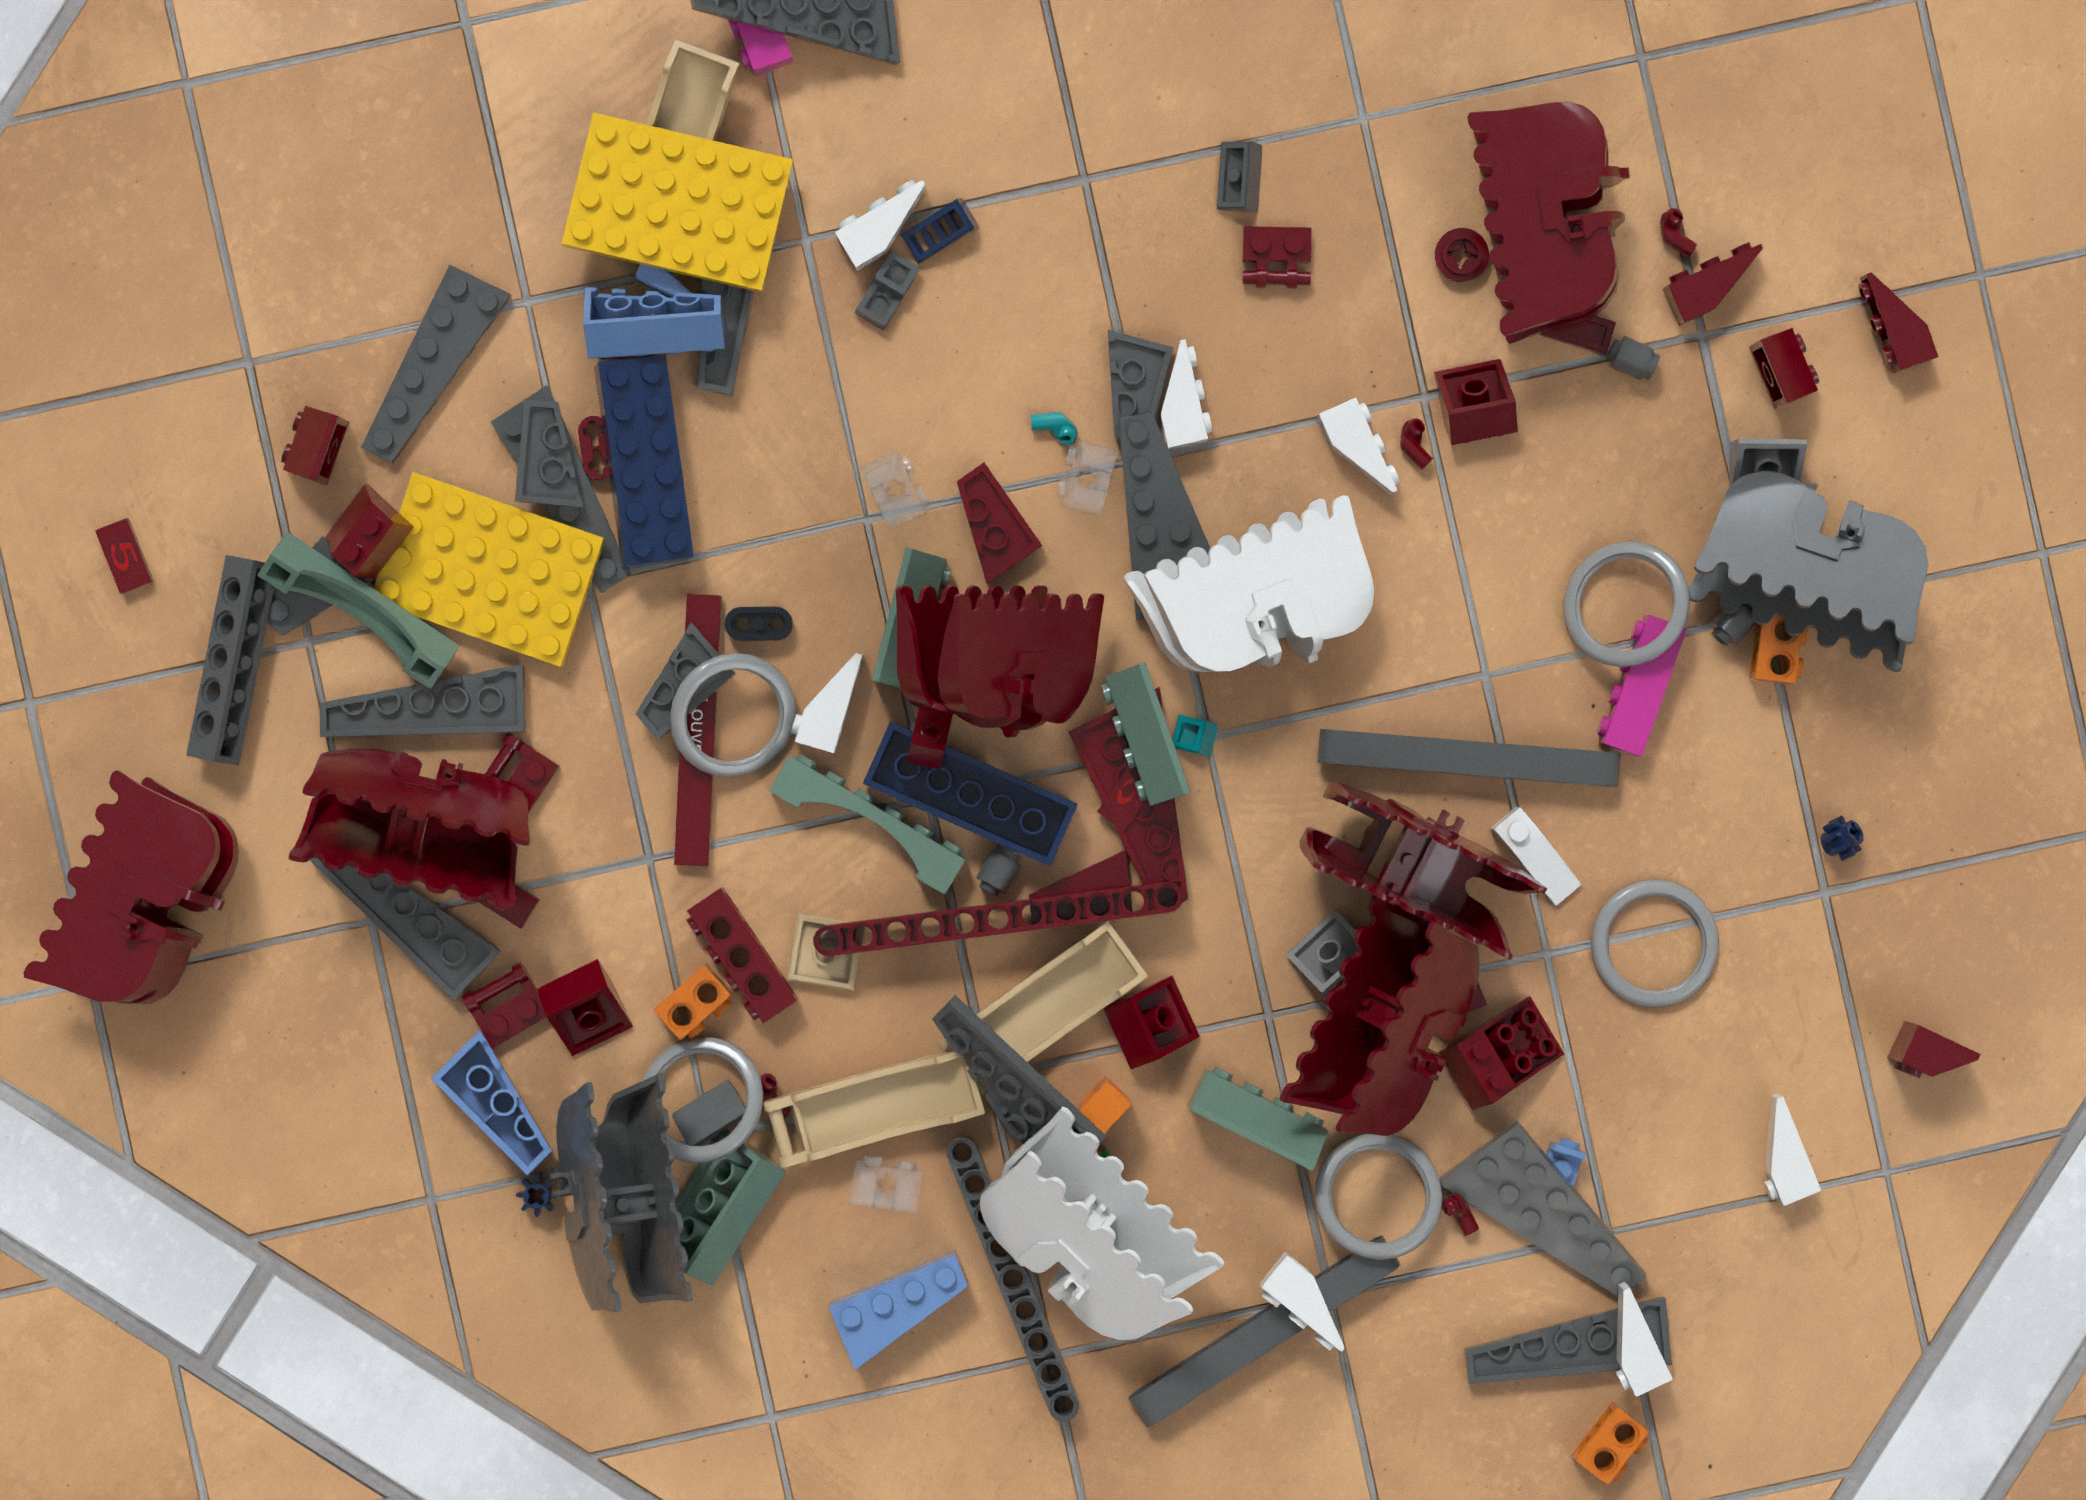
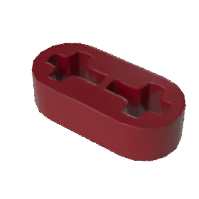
M589 416L583 419L578 427L583 468L590 478L602 481L609 477L608 466L603 468L602 474H597L595 469L589 468V464L595 461L594 451L600 450L601 459L607 461L604 433L598 434V446H593L592 438L584 434V430L590 429V423L596 422L597 427L603 428L602 418Z

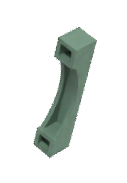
M286 532L257 575L285 594L288 591L310 595L352 615L374 631L393 650L404 665L403 672L429 689L433 687L460 646L289 532Z
M799 754L797 759L793 756L788 757L769 789L771 793L797 808H800L803 802L827 803L850 809L871 819L888 831L908 852L919 871L915 878L942 894H946L966 860L960 856L963 849L948 840H945L942 845L931 839L934 832L919 823H916L914 828L902 821L905 816L904 814L888 805L885 810H882L873 804L876 798L860 788L854 793L843 787L846 780L833 772L828 771L826 776L814 769L817 763L806 756Z

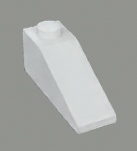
M855 653L807 705L803 715L796 714L791 734L797 735L795 742L836 753L863 655Z
M1521 807L1513 808L1490 828L1523 869L1547 888L1544 894L1555 906L1582 885Z
M1774 1094L1770 1098L1765 1173L1768 1180L1764 1181V1186L1771 1200L1776 1199L1779 1204L1785 1206L1820 1192L1821 1188L1784 1097Z
M1624 1281L1618 1284L1616 1360L1621 1369L1616 1371V1375L1624 1391L1630 1388L1637 1397L1673 1380L1630 1287Z

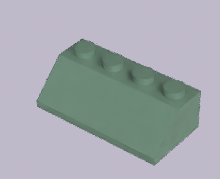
M905 548L872 681L900 688L897 676L896 588L899 585L911 587L916 602L922 587L928 585L935 588L938 598L940 586L946 587L948 585L952 568L946 567L947 559L915 549Z
M1144 662L1105 676L1107 684L1101 685L1107 705L1114 703L1118 716L1113 717L1112 720L1118 737L1123 735L1126 737L1129 748L1123 751L1129 768L1136 767L1140 780L1134 783L1140 800H1147L1149 806L1190 793L1146 663Z
M1216 1066L1213 1071L1204 1069L1187 1104L1189 1110L1311 1171L1314 1170L1329 1132L1326 1128L1322 1127L1324 1120L1308 1112L1302 1117L1292 1112L1294 1105L1284 1103L1278 1097H1275L1272 1102L1261 1096L1264 1090L1246 1081L1242 1087L1231 1081L1232 1074Z
M728 1130L722 1131L714 1143L726 1138L731 1132ZM744 1142L733 1153L719 1160L701 1163L675 1202L676 1210L681 1214L683 1220V1231L679 1236L680 1244L685 1248L688 1257V1263L684 1272L712 1286L787 1172L780 1168L770 1157L747 1142Z

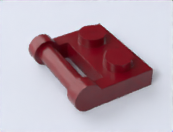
M507 733L502 740L505 744L485 774L499 778L515 751L523 754V759L508 782L525 795L528 800L529 814L560 765L517 737Z
M521 962L512 966V971L475 993L470 991L462 996L464 1004L473 1015L492 1049L546 1018L537 987ZM520 982L525 991L485 1014L481 1004Z

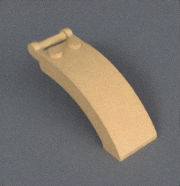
M675 39L663 67L660 83L646 125L716 141L734 86L739 63Z
M1107 921L1012 987L976 1015L1025 1061L1029 1062L1075 1027L1123 996L1146 979L1148 975L1109 921ZM945 1038L937 1042L942 1052L944 1050L946 1052L953 1050ZM978 1079L976 1082L981 1096L987 1091Z
M952 1050L865 1071L763 1101V1108L765 1112L769 1113L780 1157L777 1158L780 1168L821 1159L880 1140L940 1125L957 1123L985 1114L977 1082L972 1079L967 1071L970 1068L969 1064L962 1054ZM788 1106L791 1108L802 1148L801 1151L793 1153L782 1113V1108Z

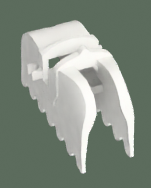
M1342 495L1333 500L1331 518L1328 516L1325 500L1317 499L1312 501L1307 510L1302 513L1301 521L1294 513L1283 512L1279 515L1278 520L1271 525L1270 532L1263 524H1253L1249 527L1247 533L1241 536L1239 543L1231 535L1222 536L1218 540L1217 545L1210 548L1208 554L1203 548L1194 547L1188 551L1186 557L1179 560L1177 565L1170 559H1163L1158 562L1156 569L1147 571L1145 575L1140 571L1126 573L1123 579L1139 605L1160 651L1174 665L1192 672L1233 671L1245 667L1254 661L1270 668L1280 662L1282 649L1278 639L1285 638L1290 648L1302 656L1307 664L1318 660L1317 653L1321 650L1324 639L1343 636L1360 627L1373 606L1374 585L1356 528L1349 496Z
M1062 1107L1043 1128L1012 1154L1005 1163L1001 1178L989 1184L982 1193L980 1210L988 1230L995 1240L1014 1258V1261L1032 1272H1045L1059 1261L1062 1266L1053 1277L1047 1291L1058 1301L1062 1299L1082 1322L1103 1336L1117 1340L1137 1339L1169 1322L1191 1314L1193 1308L1186 1300L1178 1297L1172 1298L1222 1268L1224 1265L1223 1259L1214 1252L1199 1253L1194 1246L1198 1240L1195 1232L1189 1228H1173L1170 1224L1173 1217L1172 1210L1164 1204L1154 1206L1148 1204L1146 1196L1149 1191L1146 1184L1139 1180L1125 1181L1121 1177V1173L1124 1170L1122 1161L1114 1156L1100 1157L1097 1154V1148L1100 1145L1098 1138L1089 1132L1082 1134L1074 1132L1072 1125L1075 1122V1117L1068 1108Z

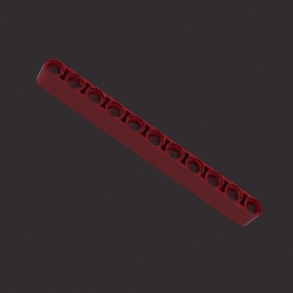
M1163 881L835 923L819 928L813 937V944L818 953L824 956H835L1156 915L1176 911L1183 902V894L1177 884ZM1165 887H1171L1177 893L1175 904L1169 907L1161 905L1157 899L1159 891ZM1132 891L1140 893L1144 899L1142 907L1136 911H1131L1124 905L1125 896ZM1096 896L1107 898L1110 903L1108 912L1103 915L1094 914L1090 909L1091 900ZM1069 900L1075 905L1076 913L1071 919H1062L1057 915L1056 906L1059 902ZM1036 905L1041 909L1042 918L1038 923L1030 924L1023 919L1022 912L1026 906ZM1001 909L1007 913L1008 922L1004 927L995 928L990 924L989 914L992 910ZM967 913L971 915L974 920V927L971 931L961 932L956 928L955 919L959 914ZM934 918L939 922L940 931L938 935L929 937L922 932L921 924L924 919ZM893 922H900L906 928V936L901 941H894L888 935V927ZM860 926H865L872 932V941L868 945H860L855 941L854 932ZM824 931H833L838 936L839 942L835 949L828 950L821 945L820 938Z

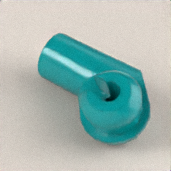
M1063 413L1030 414L1032 431L1050 430L1063 445H1071L1075 442L1078 434L1077 428Z

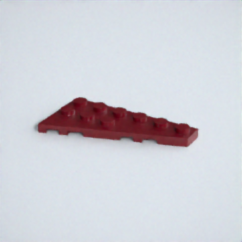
M1160 687L1155 689L1162 709ZM1116 708L1068 731L1142 883L1173 882L1181 889L1183 902L1189 900L1175 798L1149 806L1146 800L1138 813L1135 814L1133 809L1134 803L1140 799L1139 795L1136 796L1130 804V812L1134 818L1125 831L1108 798L1109 793L1116 784L1124 791L1136 789V786L1126 788L1119 782L1120 777L1129 767L1123 751L1129 748L1125 735L1118 737L1112 718L1118 716ZM1171 887L1162 888L1158 893V902L1166 907L1172 906L1177 900L1176 891Z

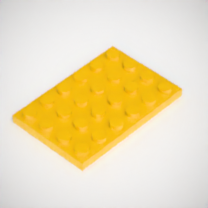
M593 112L561 244L567 248L762 293L790 179L793 159Z
M412 472L399 513L414 527L380 571L374 589L416 617L563 667L606 538L426 475Z

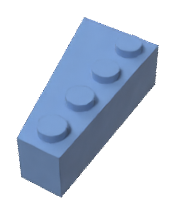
M585 287L583 327L588 359H611L613 357L632 355L643 357L648 354H678L685 351L698 350L710 352L715 349L725 348V328L721 295L677 293L673 298H666L659 291H646L643 296L627 295L626 289H613L612 294L597 293V288Z
M479 1030L431 1079L529 1176L553 1150L484 1034Z
M956 1250L830 1302V1312L854 1370L968 1287V1279Z

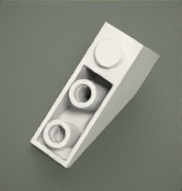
M914 180L906 182L896 189L898 195L886 201L885 197H882L867 207L868 213L859 218L856 215H852L838 224L840 229L835 232L836 237L857 271L888 252L926 189L923 180L915 183Z
M1186 339L1180 340L1160 414V421L1168 450L1206 442L1208 440L1207 433L1213 432L1209 413H1202L1199 401L1205 399L1201 379L1195 380L1192 367L1198 366L1193 346L1187 347Z
M1353 398L1317 415L1318 422L1332 450L1391 495L1398 491L1395 486L1400 483L1393 465L1387 466L1383 459L1382 453L1386 452V449L1379 434L1373 435L1368 422L1372 421V418L1364 402L1359 404L1357 398Z
M1284 1252L1261 1280L1260 1286L1265 1290L1262 1296L1277 1308L1280 1304L1291 1311L1288 1317L1302 1329H1305L1307 1325L1318 1333L1315 1339L1331 1351L1335 1346L1342 1352L1345 1347L1313 1274L1287 1252Z

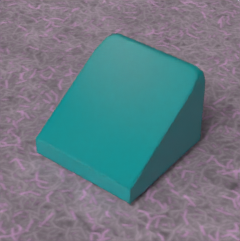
M1179 714L1172 738L1173 744L1176 749L1210 757L1218 724Z

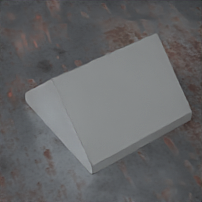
M1737 439L1730 442L1729 487L1740 477L1759 471L1781 473L1801 481L1807 440Z
M1335 909L1286 956L1318 991L1326 996L1330 990L1343 980L1339 974V968L1343 960L1347 957H1353L1357 953V946L1354 944L1353 939L1356 930Z

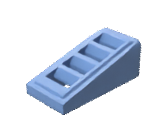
M640 265L635 274L639 283L659 291L669 298H673L677 293H692L669 271Z

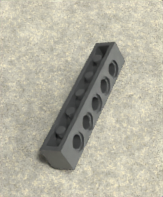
M229 555L225 556L187 756L232 765H239L274 591V586L257 576L265 562Z

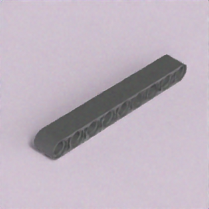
M1320 729L1317 763L1618 787L1621 753Z
M966 1135L956 1136L948 1145V1161L1048 1410L1056 1420L1062 1422L1070 1421L1078 1413V1395L1027 1268L1025 1266L1021 1267L1008 1252L999 1255L991 1249L990 1245L995 1238L988 1230L986 1224L979 1219L978 1211L980 1210L981 1195L992 1181L974 1139ZM958 1143H966L971 1147L972 1155L967 1160H958L953 1155V1148ZM976 1174L984 1179L985 1186L982 1190L973 1192L966 1187L965 1180L970 1175ZM1015 1269L1022 1274L1023 1279L1020 1284L1010 1286L1005 1283L1003 1275L1008 1270ZM1020 1302H1031L1035 1306L1034 1314L1026 1318L1018 1315L1016 1306ZM1039 1332L1046 1335L1048 1338L1046 1346L1041 1349L1033 1348L1028 1341L1032 1334ZM1053 1364L1059 1367L1061 1371L1059 1377L1055 1380L1045 1379L1041 1374L1044 1366ZM1060 1396H1068L1073 1401V1406L1070 1410L1062 1412L1055 1408L1054 1401Z
M1381 1235L1369 1242L1384 1243L1386 1240ZM1350 1253L1314 1276L1328 1311L1331 1312L1392 1273L1401 1264L1397 1258L1378 1260L1363 1258ZM1272 1304L1132 1393L1128 1399L1145 1426H1152L1303 1330L1288 1317L1291 1311L1283 1304H1280L1278 1308Z

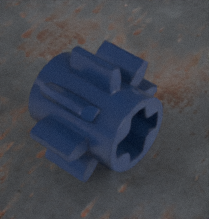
M1840 816L1823 826L1825 832L1821 835V844L1828 855L1836 856L1839 854L1841 861H1844L1856 855V852L1861 851L1859 844L1863 842L1864 836L1862 829L1855 821L1845 822L1844 817Z
M541 1173L536 1174L533 1183L529 1179L524 1178L522 1183L526 1187L525 1191L516 1193V1196L523 1198L525 1202L521 1210L524 1211L530 1207L534 1209L536 1217L540 1215L541 1208L544 1206L547 1210L552 1211L554 1206L550 1202L551 1198L560 1196H553L551 1185L555 1179H550L548 1182L543 1181ZM541 1187L544 1189L545 1193L542 1197L545 1202L541 1199H538L536 1202L532 1200L531 1196L534 1192L531 1188L538 1190Z

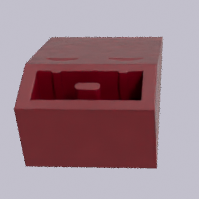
M1531 996L1526 997L1462 1035L1438 1052L1448 1058L1445 1065L1472 1110L1493 1104L1564 1055L1563 1050Z

